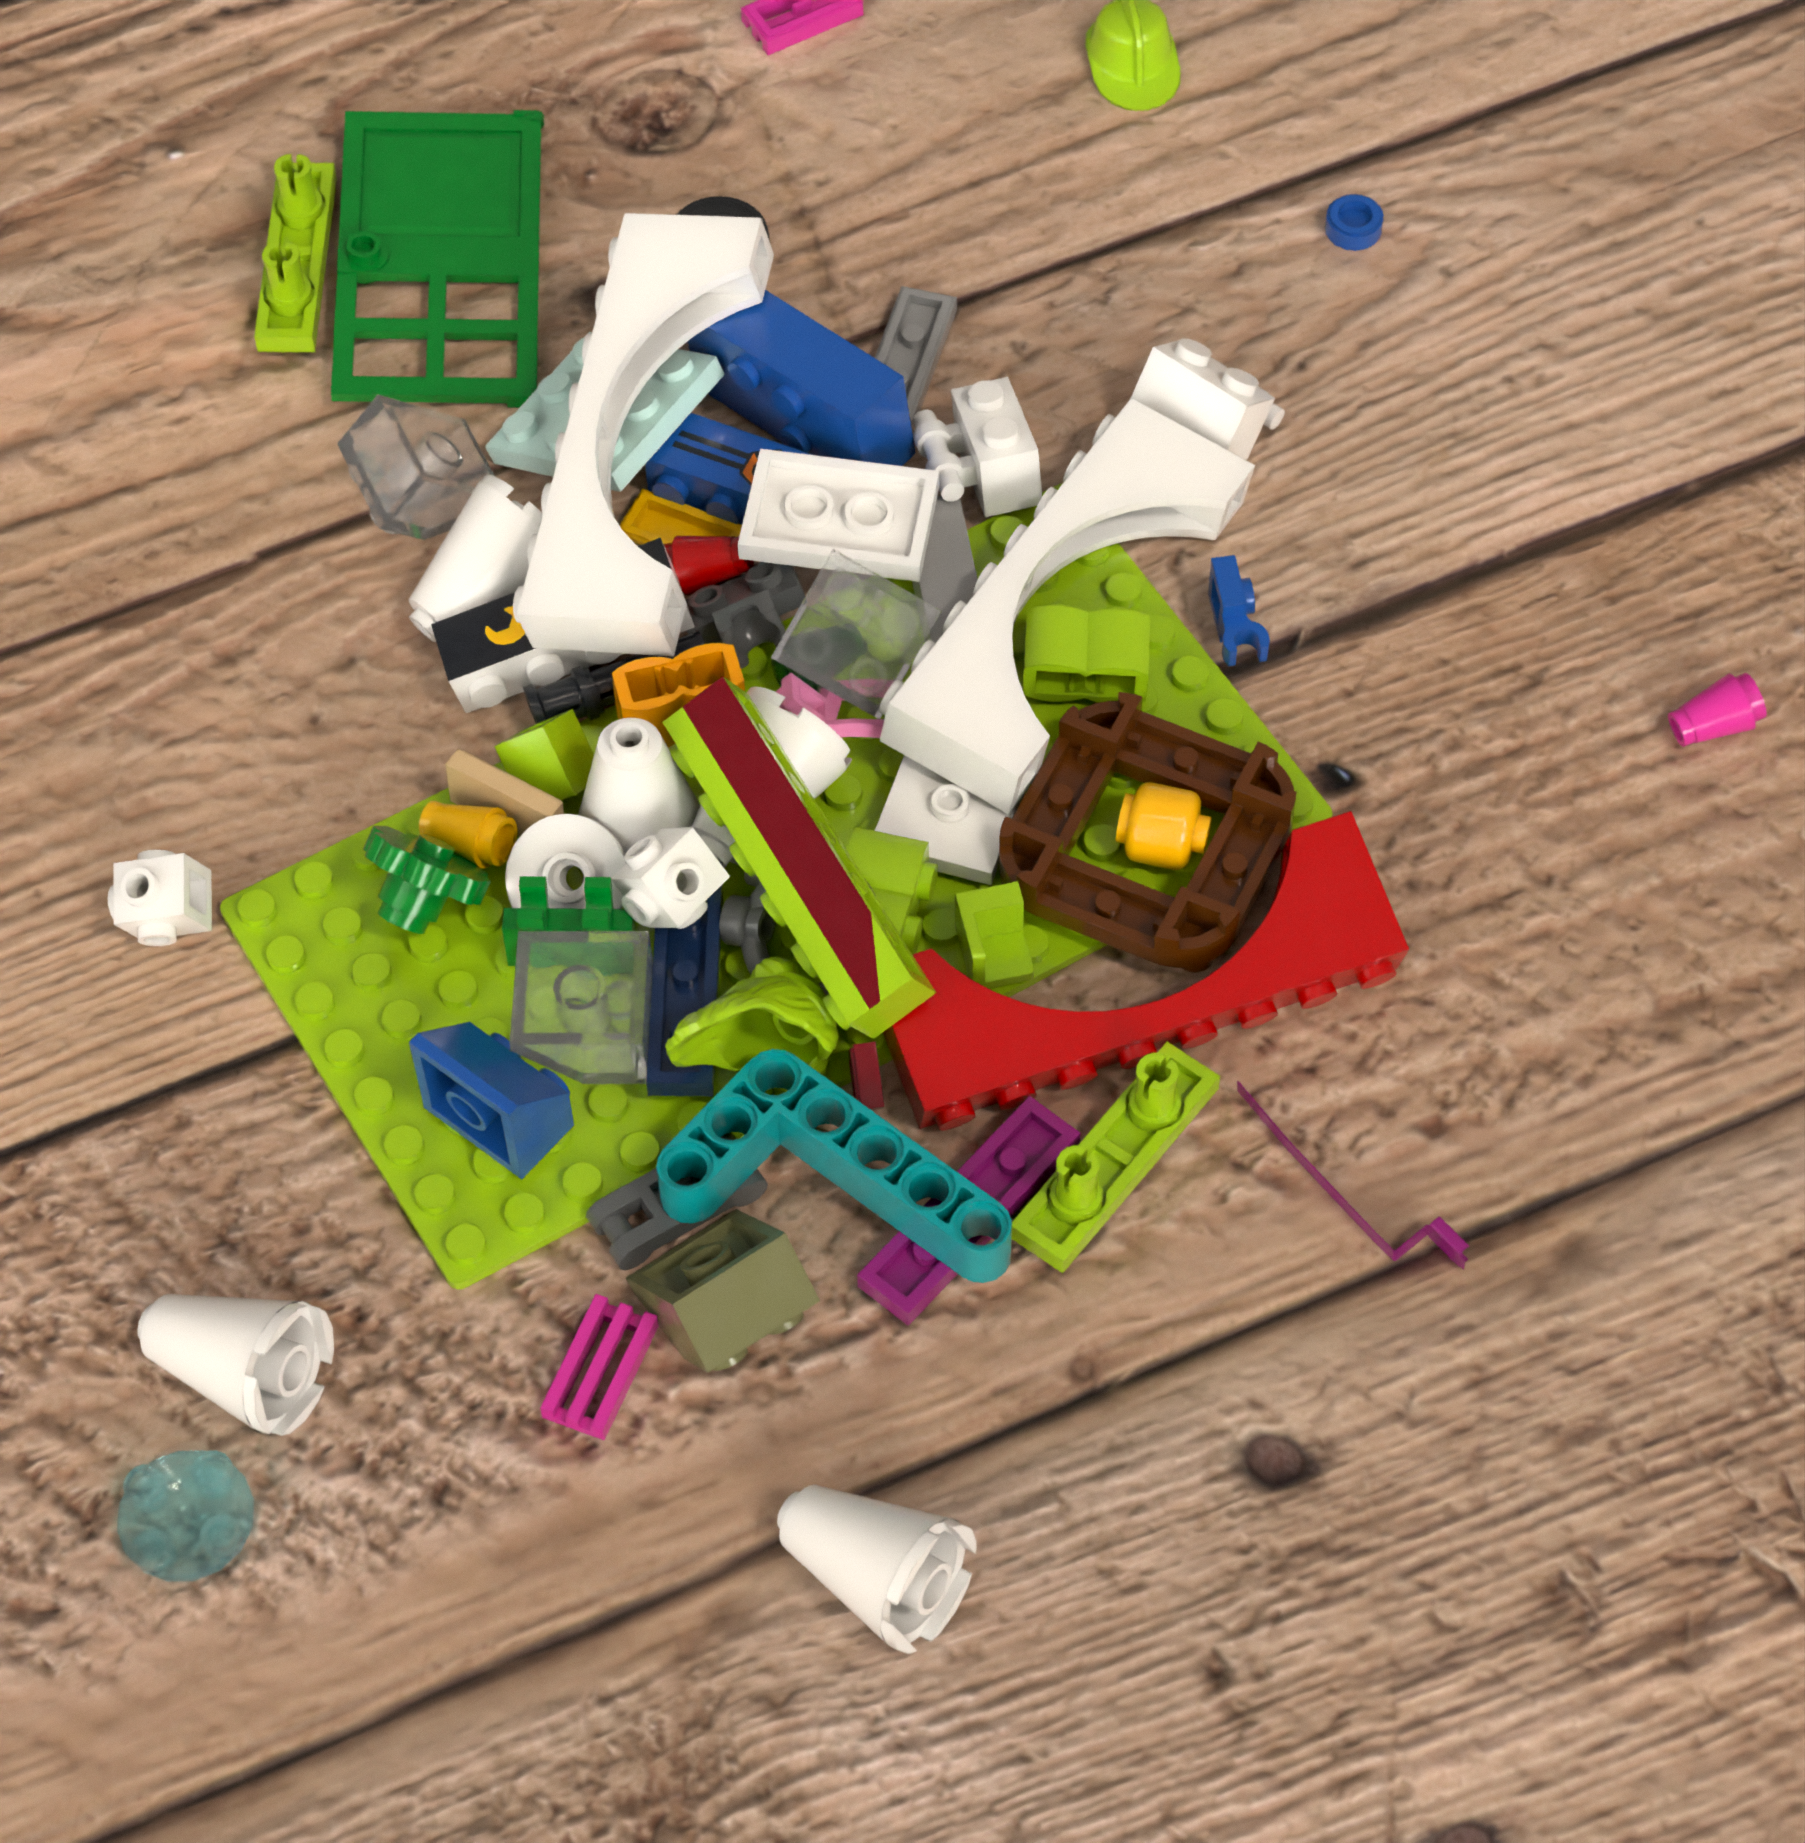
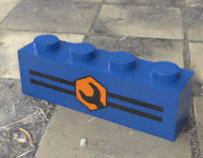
M690 413L645 464L648 491L653 492L655 496L681 505L687 504L706 511L709 515L742 525L760 449L812 454Z

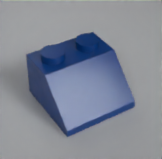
M466 1022L420 1032L409 1041L424 1108L520 1179H523L574 1126L569 1097L570 1090L564 1081L551 1070L541 1068L538 1071L522 1060L516 1047L501 1034L494 1032L489 1036L473 1023Z

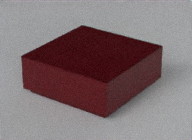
M876 1041L853 1044L847 1051L853 1096L870 1110L882 1109L885 1106Z

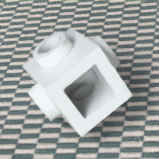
M693 827L662 828L655 835H649L639 840L625 853L624 860L626 864L611 878V881L624 896L621 899L624 909L636 922L648 928L682 929L697 921L706 912L708 904L705 901L730 875Z
M147 850L140 852L137 855V860L113 863V885L108 891V907L114 919V925L137 937L140 944L148 946L171 945L177 941V936L212 931L211 870L185 853L175 854L167 850Z

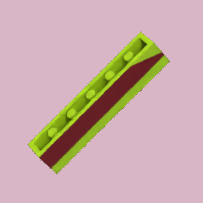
M722 676L662 722L675 742L669 747L672 758L689 778L696 776L705 791L699 796L702 807L718 826L723 827L726 825L735 842L729 846L734 859L749 876L757 875L766 892L760 896L764 908L781 927L787 925L797 940V943L791 946L796 960L812 978L819 976L829 992L828 995L823 997V1003L833 1019L845 1030L853 1027L874 1039L933 996L936 991L749 694Z

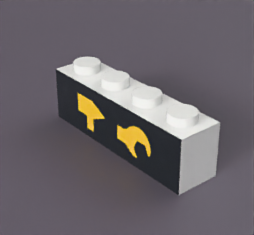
M661 538L639 545L638 547L654 560L672 569L682 591L673 564ZM515 593L431 624L448 682L466 713L479 708L495 706L506 698L524 692L523 687L530 684L534 687L545 686L559 681L564 676L570 675L573 668L606 664L614 661L624 653L532 648L521 624L517 623L514 618L513 600ZM686 606L680 633L695 627L688 606Z

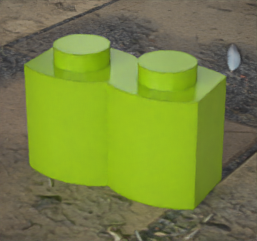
M1051 603L1027 609L1023 671L1024 695L1044 701L1061 702L1086 698L1099 703L1118 701V692H1125L1142 696V702H1145L1149 678L1150 615L1122 606L1086 612L1062 603Z
M854 827L846 850L863 877L872 887L878 901L910 952L915 954L919 946L923 919L915 915L921 900L931 901L938 876V864L929 862V842Z

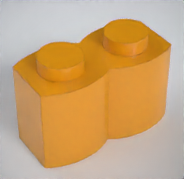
M725 643L704 644L685 650L673 659L648 657L620 666L612 672L618 720L632 717L650 722L658 729L669 748L675 742L662 722L723 676L745 691L744 677L734 645Z

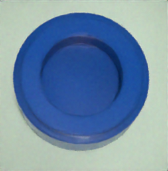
M1358 194L1341 196L1335 199L1327 209L1326 235L1334 245L1342 249L1351 251L1367 249L1376 244L1381 237L1384 218L1383 211L1377 202L1367 196Z

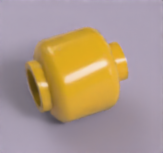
M1146 782L1139 786L1135 795L1125 794L1117 825L1116 842L1125 844V854L1131 861L1171 870H1180L1189 863L1192 852L1205 853L1212 817L1200 815L1201 800L1196 792Z

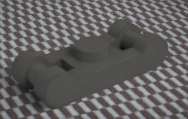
M732 1132L720 1137L725 1140L737 1139ZM655 1168L596 1201L588 1209L586 1218L598 1235H606L612 1245L609 1252L621 1270H630L645 1262L654 1250L734 1206L743 1207L753 1203L764 1194L768 1183L759 1170L756 1169L710 1217L693 1224L680 1223L670 1218L663 1210L660 1200L657 1169ZM686 1177L676 1183L690 1186L698 1183L701 1179ZM643 1210L649 1220L632 1228L628 1222L629 1217Z

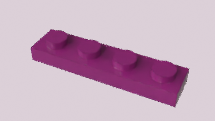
M1029 1096L957 1172L1000 1202L1008 1210L1012 1218L1056 1171V1161L1060 1152L1067 1147L1079 1145L1080 1132ZM930 1198L923 1207L937 1206L942 1201ZM899 1231L857 1274V1286L909 1326L954 1279L957 1273ZM978 1235L971 1237L968 1241L975 1245H986L992 1238Z

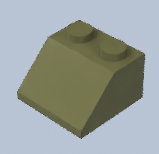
M738 1209L728 1213L626 1277L630 1288L647 1311L657 1315L660 1328L682 1357L707 1373L712 1370H723L737 1364L747 1355V1347L768 1334H780L793 1328L803 1319V1312L820 1301L786 1233Z

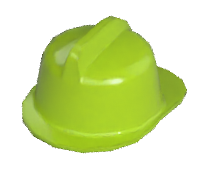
M1113 0L1106 4L1096 17V21L1086 32L1085 40L1093 80L1099 93L1111 104L1126 110L1147 111L1161 107L1174 97L1180 86L1181 75L1175 43L1169 30L1167 17L1160 6L1150 0Z

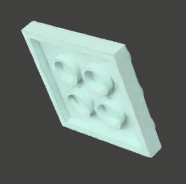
M585 337L573 346L572 351L549 376L539 383L535 392L514 414L504 421L502 428L485 445L494 464L553 477L556 468V440L561 432L566 431L570 416L569 393L572 384L579 383L584 365L582 346ZM677 349L647 381L633 402L616 442L611 467V490L621 492L725 375L716 356Z

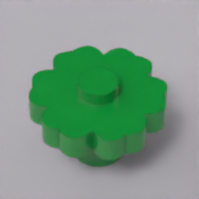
M374 825L363 848L367 859L388 872L378 895L382 900L378 915L386 921L414 933L424 934L430 922H437L448 897L468 905H481L491 883V880L487 878L489 874L465 858L454 855L455 848L426 834H420L419 836L411 833L404 834L388 826Z

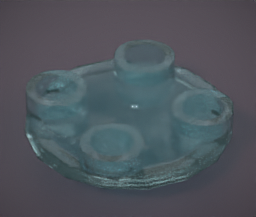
M217 1450L176 1451L149 1464L134 1467L127 1474L123 1482L124 1495L119 1503L117 1531L124 1551L144 1573L167 1582L196 1581L222 1570L241 1552L253 1528L255 1502L247 1480L233 1465L231 1460L224 1453Z

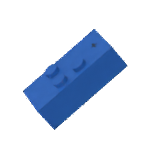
M765 290L762 303L740 310L717 321L687 341L689 351L716 356L725 373L708 395L780 440L783 445L816 456L903 466L916 454L903 375Z

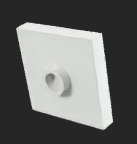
M904 755L875 831L929 842V862L938 864V872L992 885L999 866V836L1005 816L1012 819L1026 792L1010 813L1007 814Z

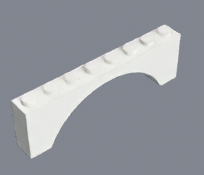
M624 213L619 236L613 237L609 245L608 260L610 269L605 285H600L596 293L595 309L597 317L592 333L586 334L583 341L582 360L584 365L579 383H573L570 389V416L566 431L561 432L556 440V468L552 483H546L543 488L541 497L543 516L538 534H533L530 537L528 543L527 560L529 567L524 586H518L514 594V618L517 623L521 624L532 648L674 657L687 603L672 569L654 560L640 549L617 523L611 497L612 461L623 422L633 402L656 370L678 348L696 334L740 310L762 303L774 253L761 218Z
M1132 398L1116 417L1108 414L1094 435L1092 448L1088 453L1079 450L1069 463L1064 474V483L1058 490L1050 487L1044 493L1036 507L1034 520L1030 526L1027 527L1020 524L1015 529L1004 550L1005 557L998 565L990 562L984 568L975 584L974 596L968 603L960 600L952 608L944 623L943 635L935 643L929 639L923 644L911 667L912 674L905 682L897 679L889 687L879 707V712L885 715L879 741L1009 814L1032 784L1041 768L1050 735L1039 722L1025 698L1013 657V626L1029 598L1045 581L1063 567L1084 555L1110 545L1141 538L1164 536L1216 540L1243 504L1255 465Z

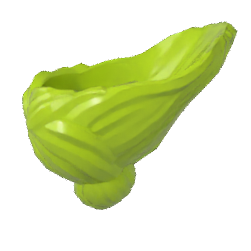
M775 956L766 958L757 964L749 979H741L721 997L684 1017L676 1026L673 1036L667 1040L665 1047L671 1063L676 1067L713 1065L738 1073L760 1052L778 1049L794 1054L814 1069L820 1060L828 1059L838 1045L837 1022L826 1009L823 1003V997L826 994L817 982L802 975L799 968L790 960Z

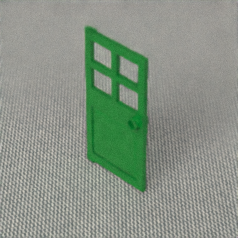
M513 110V114L345 111L331 401L507 403L508 408H520L537 389L541 129L544 127V114L541 111ZM375 281L429 282L428 318H356L358 283L369 284ZM447 282L518 283V320L446 319ZM355 338L427 339L426 377L353 376ZM445 340L517 341L516 378L444 377Z

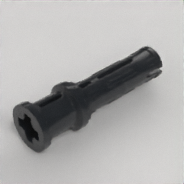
M696 630L692 634L678 639L674 657L636 654L590 671L588 667L582 668L578 666L572 669L571 676L537 689L532 684L525 686L523 691L535 724L573 709L577 719L585 716L591 721L600 718V714L605 712L604 706L615 703L612 672L628 662L642 658L665 657L673 659L683 651L695 646L704 645L705 642L699 630Z

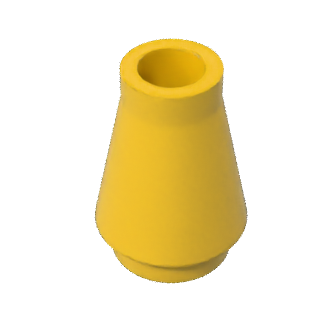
M430 801L424 807L419 820L420 834H426L446 842L455 848L454 852L480 868H487L490 865L502 866L505 864L517 841L518 829L516 821L511 817H507L505 811L499 807L444 804Z

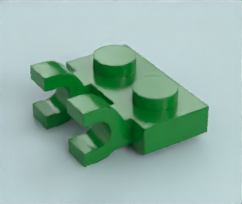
M520 876L521 908H504L502 932L508 966H524L537 970L546 969L551 966L590 967L596 970H609L615 967H636L637 937L635 920L625 909H614L611 877H585L586 908L570 909L549 908L546 877Z

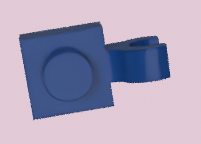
M1235 555L1211 558L1208 597L1220 643L1223 642L1222 657L1224 662L1228 666L1236 665L1237 646L1241 644L1253 646L1257 651L1259 662L1267 661L1270 643L1269 634L1261 624L1247 617L1248 614L1255 613V596L1251 579H1241Z

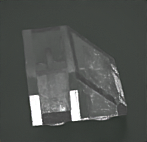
M832 549L771 658L880 720L883 714L879 712V707L884 695L895 680H903L942 610L837 550Z

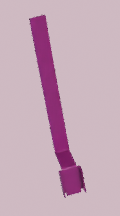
M1237 1081V1091L1283 1146L1393 1261H1397L1428 1235L1458 1267H1461L1463 1270L1465 1269V1262L1468 1258L1462 1252L1469 1245L1440 1216L1432 1221L1430 1225H1425L1398 1249L1393 1250L1287 1139L1243 1085Z

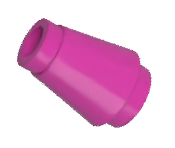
M1746 672L1736 677L1728 673L1681 705L1677 710L1668 713V721L1678 743L1685 747L1692 743L1754 730L1755 722L1765 718L1767 712L1761 692L1753 678Z

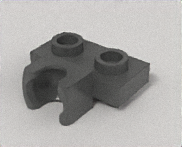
M761 562L750 568L746 574L721 585L705 586L697 590L690 598L686 599L695 626L687 630V633L689 635L699 630L705 644L722 641L725 644L734 645L741 669L749 664L748 654L750 650L759 644L770 642L775 645L778 651L788 649L791 646V641L780 615L808 604L794 566Z

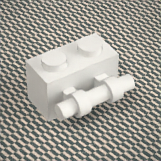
M1182 338L1178 341L1153 347L1133 391L1132 399L1245 460L1248 459L1262 426L1265 425L1273 430L1282 421L1285 413L1284 409L1273 403L1275 397L1258 386L1259 381L1254 376L1237 368H1227V366L1211 358L1212 352L1203 344L1191 339Z
M1008 377L979 381L973 385L951 389L953 424L945 425L942 421L937 420L933 411L928 409L921 410L915 414L913 418L915 426L913 432L914 442L919 454L928 459L926 469L939 471L938 491H940L945 501L952 502L960 499L964 494V487L973 486L985 517L1038 505L1042 498L1039 452ZM955 453H960L961 458H958Z

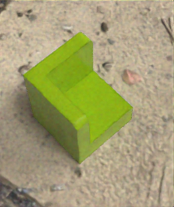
M573 709L524 728L494 746L507 773L560 800L574 796L586 787L594 753Z
M1018 881L956 893L955 929L969 978L988 989L1032 980L1034 977V965L1023 930L1024 901Z

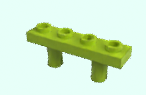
M285 154L280 156L274 164L276 180L267 246L262 252L264 268L254 334L258 352H315L337 182L334 163H311L308 157L302 154H297V163H293L292 155Z
M1166 1042L1158 1053H1150L1141 1058L1136 1067V1078L1079 1145L1067 1147L1060 1152L1056 1161L1055 1173L1013 1220L1012 1240L1063 1274L1217 1092L1220 1075L1169 1042Z

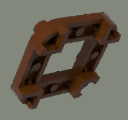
M1118 692V701L1099 702L1080 710L1073 705L1060 719L1059 736L1012 819L1005 816L999 836V873L1001 884L1018 881L1024 901V910L1035 916L1152 963L1166 967L1182 968L1192 973L1202 972L1212 965L1214 959L1224 954L1232 946L1248 918L1291 834L1297 791H1294L1290 777L1277 762L1278 753L1269 746L1258 741L1252 753L1150 715L1142 711V696ZM1115 772L1142 783L1152 782L1191 790L1200 797L1201 806L1225 815L1187 887L1181 886L1175 897L1069 856Z

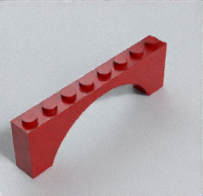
M1352 811L1292 830L1282 850L1280 873L1274 899L1262 924L1230 960L1206 978L1180 992L1154 1002L1109 1011L1049 1009L1023 1003L986 988L952 967L931 948L912 955L936 993L885 1030L883 1034L919 1129L937 1124L939 1130H949L973 1120L976 1117L974 1112L976 1110L997 1103L1001 1110L1018 1107L1029 1096L1035 1098L1037 1096L1035 1090L1059 1083L1061 1089L1064 1090L1075 1088L1096 1078L1098 1075L1096 1070L1119 1062L1122 1069L1137 1067L1141 1058L1150 1053H1158L1157 1050L1161 1049L1166 1042L1171 1044L1180 1042L1182 1049L1194 1048L1217 1037V1029L1240 1022L1243 1029L1262 1025L1278 1015L1277 1009L1297 1002L1300 1003L1302 1009L1313 1008L1336 997L1338 994L1336 989L1357 982L1361 989L1381 985L1396 976L1395 970L1408 953L1409 947Z

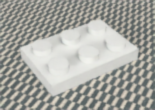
M760 449L738 541L739 559L920 582L939 490V471Z

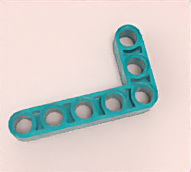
M771 1049L760 1052L753 1057L664 1147L657 1159L656 1169L663 1210L670 1218L680 1223H697L704 1221L714 1214L781 1144L961 1277L972 1282L986 1283L999 1278L1010 1265L1012 1220L1008 1210L1000 1202L797 1056L785 1050ZM772 1088H784L788 1090L787 1092L779 1095H768L764 1093L765 1091ZM823 1124H832L839 1127L830 1132H820L814 1129ZM730 1132L744 1134L743 1137L736 1140L720 1138ZM873 1161H884L890 1164L882 1169H870L865 1166ZM686 1177L701 1179L698 1183L690 1186L676 1183ZM924 1198H936L942 1201L941 1204L933 1207H923L916 1202ZM983 1235L991 1237L995 1241L987 1245H975L969 1242L968 1239Z

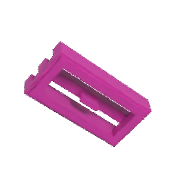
M757 0L741 7L743 24L746 28L752 27L753 37L757 42L762 40L763 50L768 56L863 15L862 0Z
M595 1294L540 1407L542 1418L605 1441L659 1327L657 1315L645 1311L643 1316L633 1312L632 1306L620 1302L619 1306L616 1307L609 1304L607 1297ZM604 1321L608 1322L610 1325L569 1410H567L563 1406ZM628 1329L635 1332L594 1419L584 1416L625 1330Z

